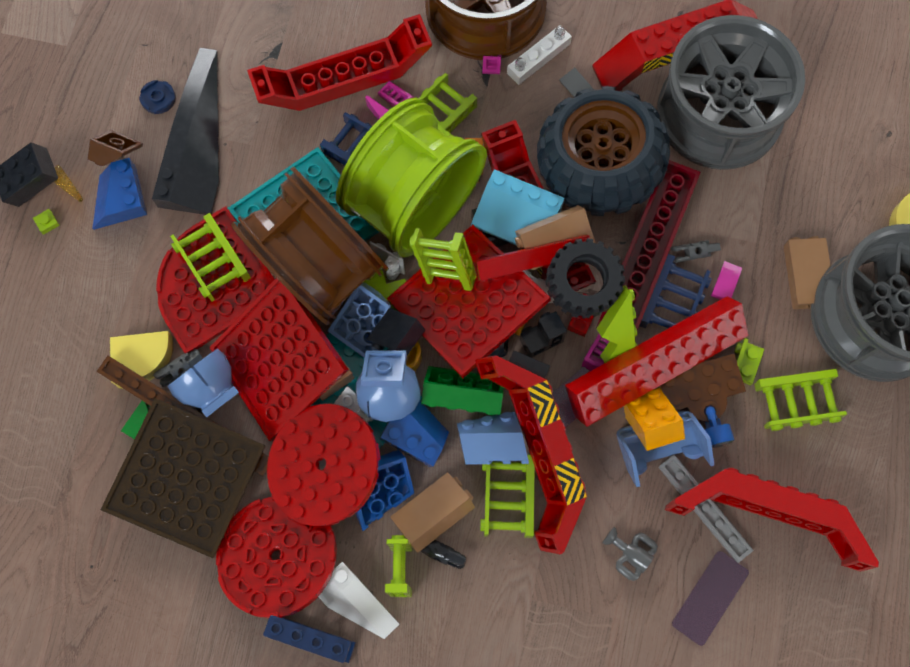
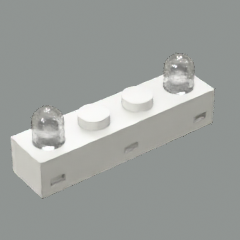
M559 25L509 64L507 74L520 85L571 44L572 36L564 27Z

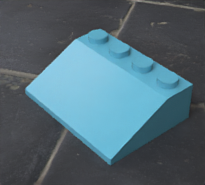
M494 169L471 225L473 224L480 231L516 245L515 238L517 236L515 231L560 213L564 197Z

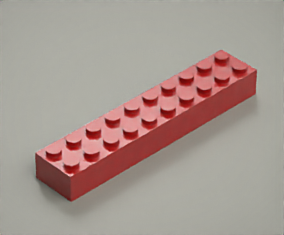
M726 296L566 384L565 388L574 416L588 427L749 336L742 303Z

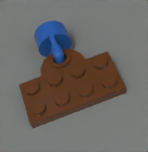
M735 354L702 362L660 385L662 392L676 411L688 408L689 412L693 413L697 420L705 422L707 428L705 431L711 438L712 449L733 443L735 439L730 424L721 425L720 417L725 413L727 397L746 392Z

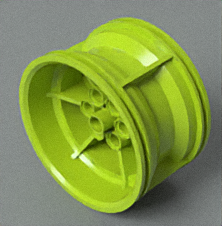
M406 99L386 112L370 128L354 149L337 185V205L350 216L363 218L389 239L390 248L401 257L412 256L414 251L410 246V237L414 234L415 229L421 228L424 238L435 239L448 226L474 190L483 172L487 151L476 140H465L462 137L453 136L438 124L432 107L422 99Z

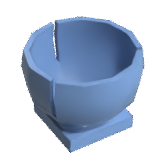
M219 349L214 350L195 364L194 368L187 370L168 386L170 392L177 400L184 405L202 409L206 417L239 393L232 386V367L226 356Z
M366 350L363 370L356 382V396L360 410L369 418L371 417L373 420L383 422L394 421L404 418L415 410L420 400L421 390L415 371L406 365V351Z

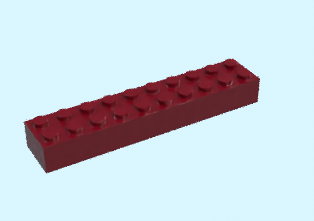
M669 160L662 182L658 187L654 188V192L649 198L622 264L625 270L623 276H625L623 286L625 285L628 289H633L635 295L632 306L636 312V319H633L637 330L701 173ZM606 311V312H602L601 317H600V319H599V321H598V324H597L596 328L598 327V325L600 324V322H601L602 319L604 318V316H605V314L607 313V311Z

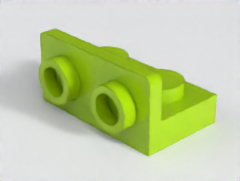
M744 338L741 343H737L734 353H736L735 358L743 383L752 385L764 349L748 343L749 339Z

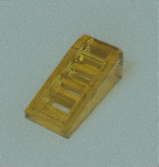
M57 165L55 170L58 179L54 183L77 201L82 202L83 198L61 166Z

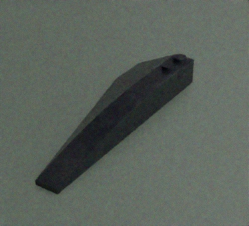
M200 48L190 71L172 124L152 200L158 208L202 215L212 214L220 183L217 50Z

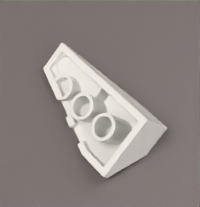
M341 562L334 569L327 586L318 596L328 608L383 639L400 625L344 562Z

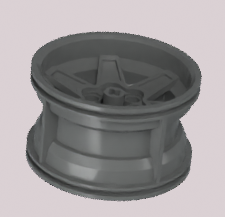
M727 15L711 18L696 25L678 43L671 59L669 75L662 86L657 102L660 121L664 122L669 133V144L687 160L711 169H736L759 160L773 147L781 134L784 123L793 114L802 98L805 87L803 61L796 47L781 31L759 19L740 15ZM702 65L708 75L687 74V72L695 66ZM700 98L702 103L707 104L702 115L686 99ZM755 101L774 104L772 115L767 120ZM728 115L732 120H739L743 128L727 127L719 123Z
M910 224L886 226L864 238L849 255L839 259L827 269L817 286L814 303L811 304L812 325L821 346L839 366L860 378L877 382H892L910 377V351L906 350L904 333L910 336V286H907L906 278L900 275L901 270L910 276ZM874 262L875 283L858 270L861 265ZM856 301L862 305V308L858 309Z

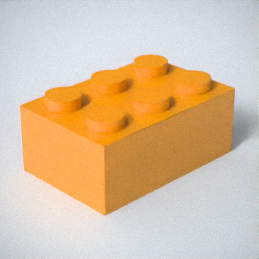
M660 388L653 389L624 406L625 418L647 451L685 439L683 419Z

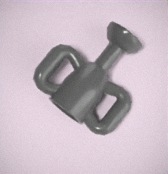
M613 527L602 543L605 545L613 543L623 551V556L616 562V569L628 580L635 581L654 559L653 555L657 552L658 545L654 540L641 532L635 534L631 544H626L617 537V530ZM638 541H642L651 549L646 551L639 547ZM628 561L635 568V573L623 566V563Z

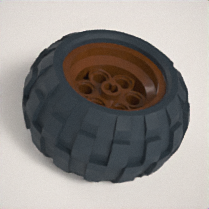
M602 86V90L592 91L591 88L577 92L574 98L568 97L561 101L555 107L552 116H548L544 122L537 143V159L540 174L545 179L546 185L552 193L564 197L567 207L572 208L579 205L585 208L586 211H590L592 216H604V212H615L618 215L629 211L633 204L639 203L641 205L653 194L654 188L658 187L662 182L670 158V137L666 125L660 121L658 111L650 103L642 102L638 94L629 90L624 92L615 91V87Z

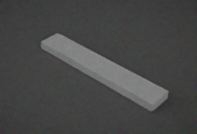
M672 455L658 467L680 495L699 485L675 455ZM708 499L695 506L693 511L736 563H739L754 551L713 500Z

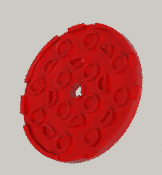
M336 404L314 405L306 408L295 418H290L274 439L267 464L268 485L278 507L287 516L299 523L323 527L338 524L340 521L358 512L372 494L379 475L377 471L380 451L372 428L359 414ZM325 459L326 466L320 470L319 461Z
M273 496L262 500L258 499L248 504L233 517L216 553L218 581L224 594L236 607L260 618H269L270 615L282 618L303 610L323 592L334 571L337 545L332 526H310L291 519L278 507ZM280 550V559L272 560V553Z

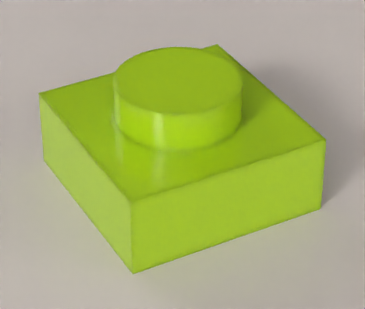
M50 209L33 217L43 235L60 226Z

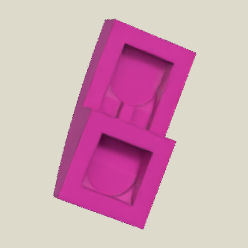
M483 56L482 74L500 75L501 57Z
M724 261L711 296L720 300L726 296L731 298L742 267Z

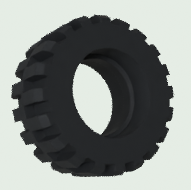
M587 238L585 242H582V239H577L574 243L569 242L565 244L562 249L560 248L556 252L547 269L546 286L549 288L547 291L548 295L554 299V305L562 307V312L566 314L568 311L572 313V317L576 318L579 315L583 318H589L592 315L596 317L602 312H606L616 302L623 291L622 286L625 283L623 273L625 270L624 266L619 264L621 261L620 257L612 254L614 250L610 246L607 249L603 247L604 243L598 241L596 244L593 243V239ZM584 262L598 269L603 279L602 288L595 295H582L571 288L567 280V271L573 264Z

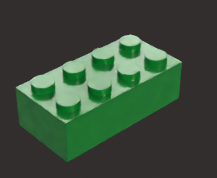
M428 366L423 383L421 404L429 407H446L450 410L462 409L471 413L483 412L488 415H500L504 387L489 379H481L478 372H470L462 378L454 369Z

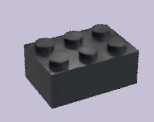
M30 142L0 165V197L3 203L20 207L58 179L46 147Z

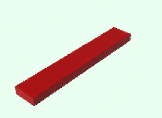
M582 235L475 260L478 278L481 281L549 265L556 252L560 248L562 249L565 244L569 242L574 243L577 239H582V242H585L587 238L590 239V236Z

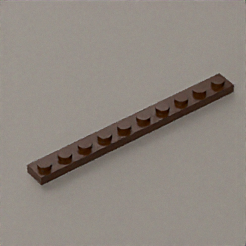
M107 355L96 371L150 406L156 398L217 424L190 406L182 404L174 396ZM262 453L255 468V472L263 477L267 472L269 457L265 453Z

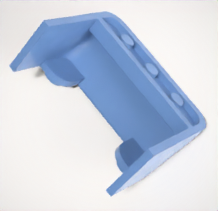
M689 411L678 412L683 419L684 440L649 451L645 449L631 426L617 431V439L627 471L636 487H640L638 475L643 474L647 470L646 462L683 452L690 459H698L704 456L709 465L714 466L711 438L693 413Z

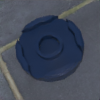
M153 80L146 83L140 91L139 100L141 105L147 112L152 114H162L169 111L176 101V94L172 86L166 81Z

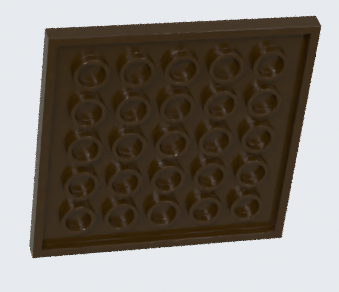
M155 398L100 510L208 557L215 558L266 446Z

